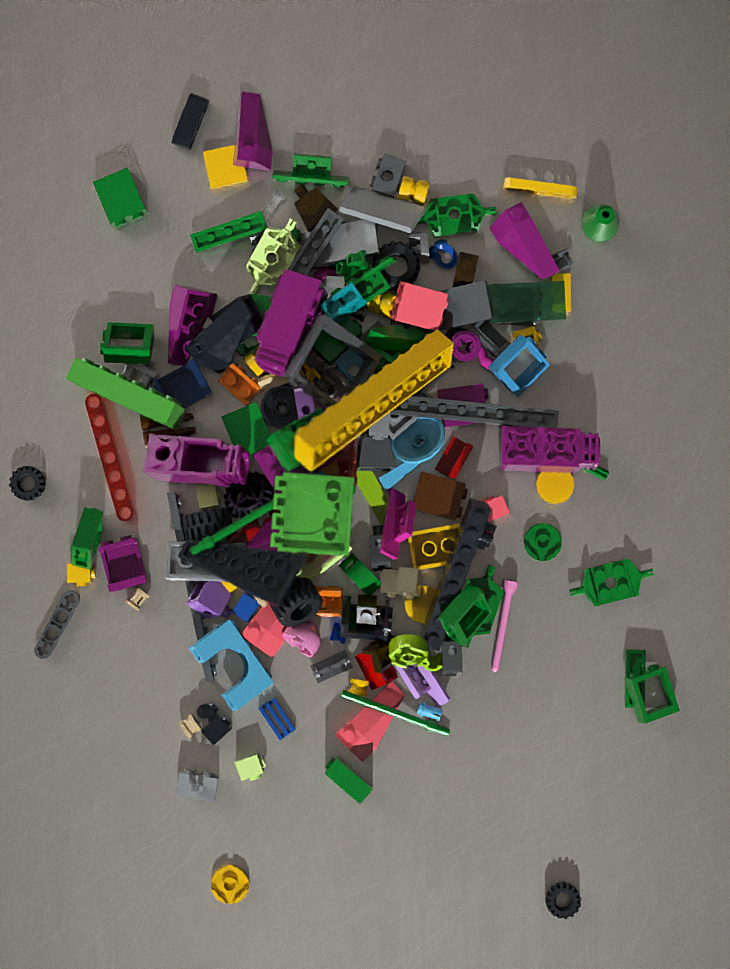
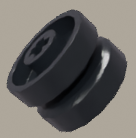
M278 386L265 393L260 408L262 416L268 425L280 430L298 420L293 389L286 386ZM281 405L286 406L285 412L279 410Z

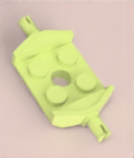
M290 218L288 224L283 229L268 227L265 230L246 265L248 272L255 279V283L250 290L251 293L257 294L263 284L277 286L280 274H283L284 270L289 268L297 252L300 250L301 246L292 234V230L297 223L296 220L293 221V218ZM268 253L276 254L277 261L275 263L268 261Z

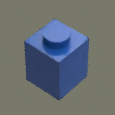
M243 593L231 613L249 623L260 604L252 594Z

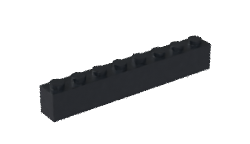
M470 498L419 635L427 641V648L440 650L446 631L438 617L462 590L491 512L489 504L473 498Z

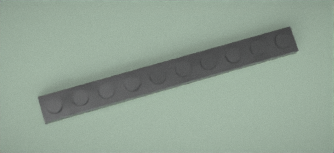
M416 396L409 397L391 411L392 415L520 427L558 428L559 410Z
M175 491L169 492L167 496L176 540L186 542L182 521L184 514L180 513L179 508L182 506L181 496L177 495ZM185 581L188 598L196 586V581ZM191 608L198 641L209 631L208 627H204L203 619H206V617ZM210 658L202 663L206 682L214 681V676H217L215 664L212 665Z

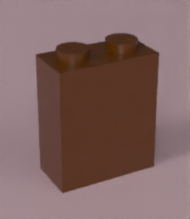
M421 471L413 500L416 503L415 510L456 521V518H461L463 507L460 506L461 500H465L468 489L465 488L466 483Z

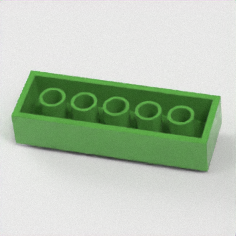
M84 357L82 360L75 358L66 376V379L74 384L176 431L187 411L181 407L182 403L168 395L165 396L159 391L148 388L135 380L132 381L126 376L115 373L102 365H97Z

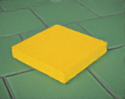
M235 145L203 151L211 190L248 182L245 167L233 165Z

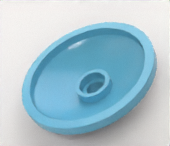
M419 417L394 440L389 437L392 452L399 460L406 463H421L429 460L439 452L445 440V428L441 420Z

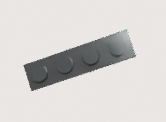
M328 208L287 270L307 276L344 221V218Z

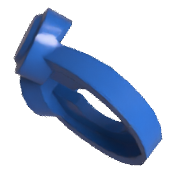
M437 240L434 246L429 248V258L433 259L439 267L450 269L457 264V253L452 246L447 244V240ZM439 249L451 254L452 258L449 263L442 262V256L438 253Z

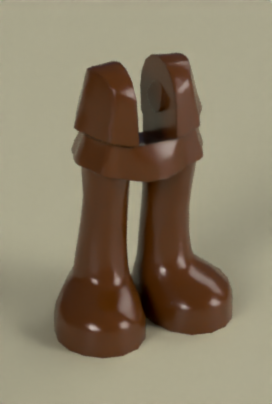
M185 413L181 422L193 420V414ZM139 414L142 431L165 426ZM180 423L177 431L165 429L143 432L145 449H147L149 434L188 437L196 432V427L181 428Z

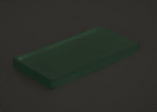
M564 281L488 285L494 316L493 319H489V324L566 320Z

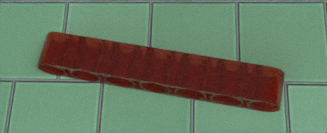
M90 394L86 397L85 405L118 519L130 522L135 518L136 512L103 398L98 394ZM94 398H98L100 402L96 408H92L90 405L91 400ZM100 416L104 417V424L97 426L96 419ZM103 435H109L110 441L106 445L101 443ZM109 453L115 455V460L112 463H107L106 456ZM115 471H118L120 473V479L116 482H113L111 479V474ZM119 490H124L126 494L122 500H118L116 497V493ZM124 508H129L131 514L128 518L124 519L121 512Z

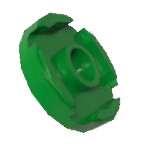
M546 523L536 524L530 527L525 534L523 541L524 549L534 560H551L560 552L562 538L554 526Z

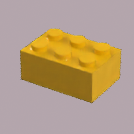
M460 523L414 531L412 536L407 538L412 567L423 570L445 566Z

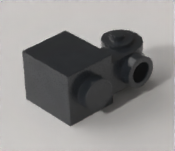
M486 522L477 547L478 549L485 550V548L489 547L490 543L493 542V535L497 526Z
M211 701L208 704L199 706L197 715L202 719L208 718V725L201 732L212 745H215L232 730L230 727L232 723L225 715L221 717L217 713L219 708Z

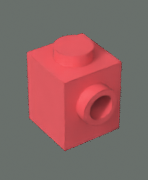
M492 495L482 500L488 503L491 509L487 520L488 523L510 513L502 495L495 499Z

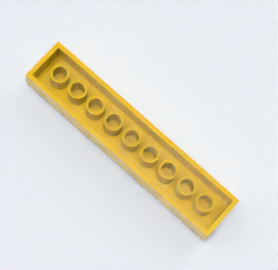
M438 329L432 334H427L421 342L414 344L405 354H400L394 362L385 365L379 373L373 374L367 382L358 385L348 396H343L337 404L328 407L325 413L315 417L306 427L300 428L295 434V458L308 470H314L451 367L454 343Z

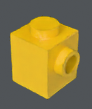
M72 563L67 564V583H76V587L88 586V582H93V578H96V567H93V564L91 570L72 566Z

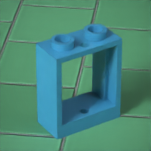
M521 334L488 366L508 391L517 397L550 366L546 360V354L542 350L536 349V342L532 338H525ZM526 348L535 360L513 381L504 368Z

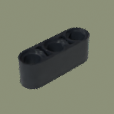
M190 93L174 132L172 144L191 150L207 111L209 99Z

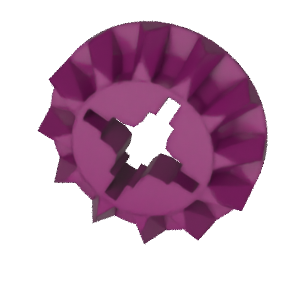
M460 331L451 339L454 343L452 355L457 360L465 362L473 360L480 352V340L473 332ZM460 339L465 343L473 342L468 347L470 353L465 349L458 351L462 346Z

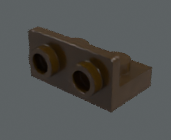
M387 633V641L376 640L370 642L367 647L362 649L363 654L371 655L375 673H382L393 665L391 658H389V642L397 636L391 633Z

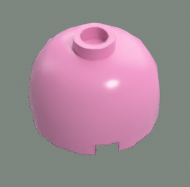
M312 621L287 627L282 635L292 647L295 645L301 649L300 653L308 657H313L321 644L320 633L317 631L318 626Z

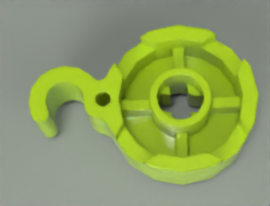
M404 634L393 638L389 642V658H391V663L397 667L408 668V665L417 664V667L423 666L428 671H438L442 668V653L439 652L435 656H430L427 641L420 636Z

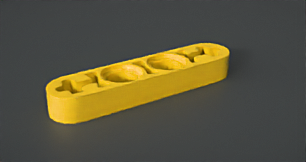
M518 178L504 179L503 188L506 190L569 199L577 198L578 188L575 186Z

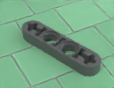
M67 591L62 595L34 648V653L38 658L46 659L52 655L80 602V596L77 592ZM73 594V598L76 601L75 603L71 602L68 606V608H72V610L69 611L68 609L61 607L62 604L64 606L67 605L68 599H66V597L71 596ZM59 611H64L67 614V619L63 622L57 619ZM50 628H55L58 631V635L54 639L48 637L47 632ZM45 638L47 641L53 642V645L48 644L46 647L48 653L41 655L39 647H44L46 644L43 639Z

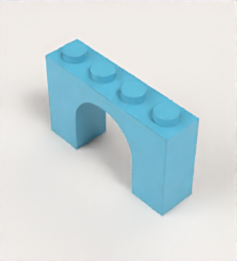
M229 619L223 621L188 648L199 663L206 662L225 648L239 654L244 665L243 675L234 686L222 694L226 703L234 711L239 710L274 682L271 680V673L260 664V657L249 648L250 643L238 632L239 627L237 624Z

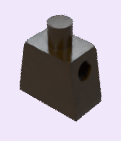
M302 184L294 190L299 197L294 205L307 232L314 230L328 208L336 214L338 213L336 206L317 188L308 192Z
M464 252L459 253L452 287L473 283L478 255Z

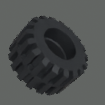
M390 241L389 244H383L380 248V254L373 257V268L380 264L379 261L386 256H389V258L392 256L402 257L408 265L407 271L401 276H392L385 269L381 271L391 286L390 289L397 292L400 281L413 284L414 281L416 282L420 271V261L416 250L411 248L408 243L403 244L402 241Z
M226 507L199 511L185 515L182 518L186 540L202 541L206 536H212L232 524L230 510Z
M297 577L280 608L270 603L269 605L280 624L291 627L304 623L316 615L322 607L323 601L311 579Z

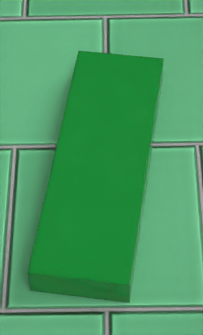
M626 649L625 678L630 677L631 672L645 671L646 650ZM645 680L637 683L645 705ZM625 682V708H633Z

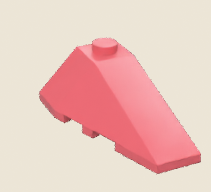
M268 603L265 608L262 607L241 633V636L273 658L285 641L282 635L287 626L280 624Z
M391 681L372 700L398 709L405 694ZM365 706L336 733V736L363 762L378 747L393 716Z

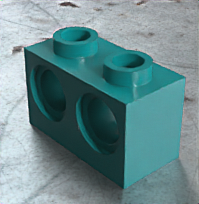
M351 282L323 302L321 307L329 318L336 323H340L364 306L367 301L359 289Z

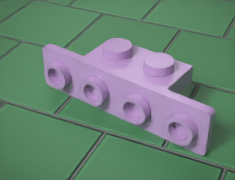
M417 664L408 665V668L395 666L415 699L427 692L436 707H440L451 700L434 671H428L423 666L417 667Z

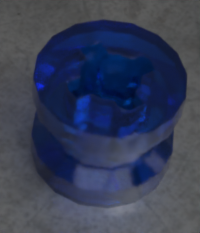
M335 622L330 640H338L341 644H345L346 638L340 637L341 625Z

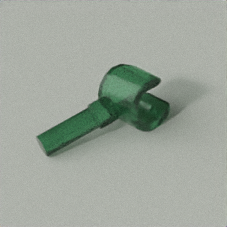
M243 343L236 350L240 356L244 357L255 350L259 344L247 347Z

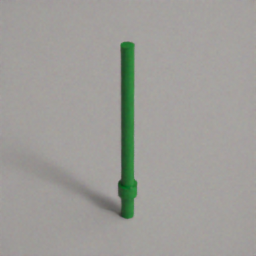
M274 499L214 535L206 536L202 539V542L190 548L191 553L195 555L205 548L213 547L215 542L272 510Z
M346 690L341 692L340 697L418 725L425 728L428 732H437L445 736L449 735L450 729L437 725L435 721L418 718Z

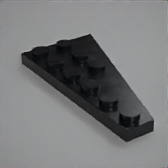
M191 539L186 540L178 554L179 558L277 608H280L307 558L304 554L297 555L290 554L289 552H275L266 549L215 543L213 547L205 548L193 555L190 548L202 541Z

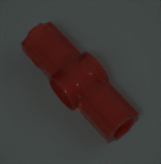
M351 441L336 452L335 456L337 466H339L340 477H353L355 484L358 483L355 466L357 459L355 447Z

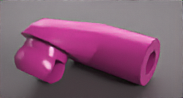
M322 267L313 274V278L322 282L326 276L339 277L337 270L329 267Z
M485 348L480 349L478 354L480 365L490 370L488 366L495 359L488 357Z

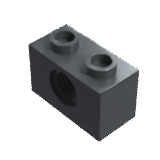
M385 153L383 158L379 157L376 169H379L377 176L373 175L370 182L372 191L394 198L406 166V160ZM389 172L393 177L390 180H384L382 174Z

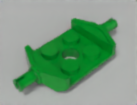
M474 193L434 198L429 200L426 213L423 214L417 224H426L434 238L474 231L476 233L479 231L483 216L497 214L496 206L484 208ZM451 210H457L460 213L459 218H450L449 212Z
M629 558L585 569L582 585L569 589L570 596L585 595L594 607L639 596L641 580L654 576V573H649L653 572V569L640 571ZM609 577H613L616 580V585L613 588L606 586L605 582Z
M489 564L483 578L467 579L466 585L478 586L484 591V596L489 601V607L492 611L491 615L472 637L474 635L490 634L502 595L504 594V591L492 578L496 567H492ZM472 637L467 641L466 648H469Z

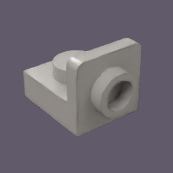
M415 232L409 234L408 241L410 247L417 246V254L421 256L422 263L429 262L427 233Z

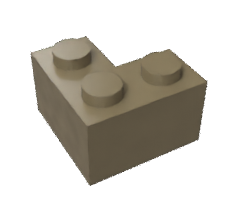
M399 567V570L383 569L380 592L386 598L396 599L397 596H403L405 600L415 601L416 598H421L424 575L417 568Z

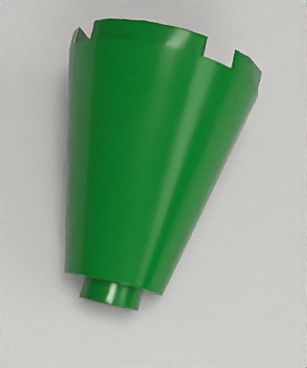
M596 204L589 207L581 221L585 235L596 242L612 239L620 225L619 216L616 211L605 204Z

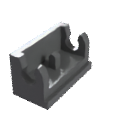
M487 320L478 322L470 330V332L477 335L481 345L495 359L511 344Z

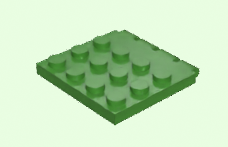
M284 472L283 476H275L274 490H280L282 494H274L273 509L281 510V512L272 514L271 529H277L279 533H271L270 547H278V551L349 556L354 478Z

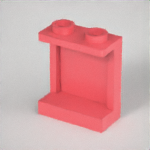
M400 281L390 318L436 331L443 323L442 315L448 305V294Z

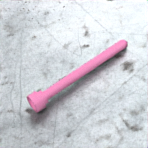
M503 579L502 584L505 595L491 667L494 672L499 670L512 594L518 588V582Z

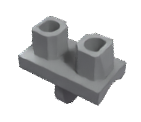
M152 361L150 364L141 365L125 363L123 375L133 379L136 371L143 373L139 383L146 387H149L153 380L159 376L156 372L146 368V366L154 367L155 363Z

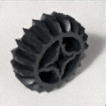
M249 471L245 485L240 482L239 484L229 483L230 487L225 488L227 493L223 495L226 500L224 504L229 508L230 514L236 519H241L272 501L274 498L273 491L275 490L264 474H260L257 471L254 473Z

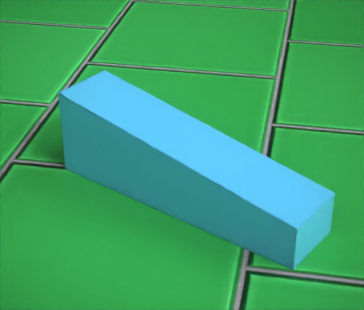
M405 462L378 479L387 492L420 463Z

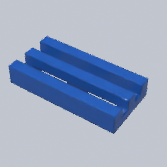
M275 697L258 708L279 740L296 730ZM272 703H274V705L276 706V708L278 709V711L290 727L289 730L285 728V726L283 725V723L271 707ZM266 707L284 732L283 734H280L264 710Z

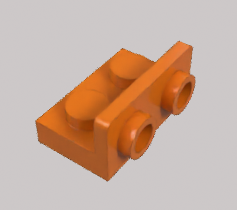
M231 363L218 382L245 406H248L262 389L259 387L256 378L253 376L249 378L244 374L246 370L237 363L235 366Z

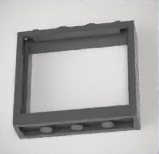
M315 315L283 375L289 379L288 382L292 385L303 388V392L306 395L317 398L319 404L330 407L338 402L298 375L321 329L364 358L358 373L346 393L347 396L358 385L368 381L382 356L327 315Z

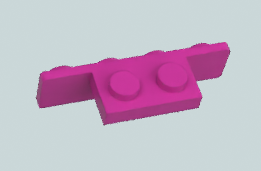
M390 488L388 491L380 552L395 560L398 558L400 542L411 537L413 534L416 503L411 500L405 503L406 495L394 488Z

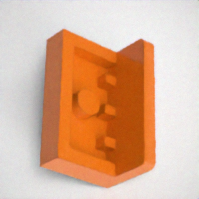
M314 585L323 601L322 607L314 616L342 617L343 588Z

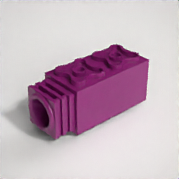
M287 269L284 270L283 274H280L276 289L271 296L270 309L266 310L262 325L257 332V341L260 345L254 360L259 368L277 376H284L283 374L315 315H321L323 309L321 304L328 298L327 291L321 280Z
M502 426L500 443V470L577 473L582 468H585V470H589V468L596 470L599 466V433H595V435H592V433L585 434L580 432V429Z
M149 434L143 472L157 481L229 487V483L233 482L235 484L240 482L245 485L250 467V452L241 445L235 446L230 444L229 446L220 439Z

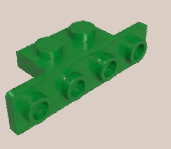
M294 153L292 172L274 170L272 178L278 182H288V180L295 181L298 184L313 182L317 186L333 184L334 187L343 188L344 185L348 186L349 177L331 175L332 157Z
M389 256L384 257L379 261L380 264L378 266L367 268L363 271V276L358 279L357 277L352 278L347 282V285L352 282L359 289L367 303L391 288L381 271L397 261L396 258L393 256L390 258ZM339 287L330 294L333 296L342 289Z

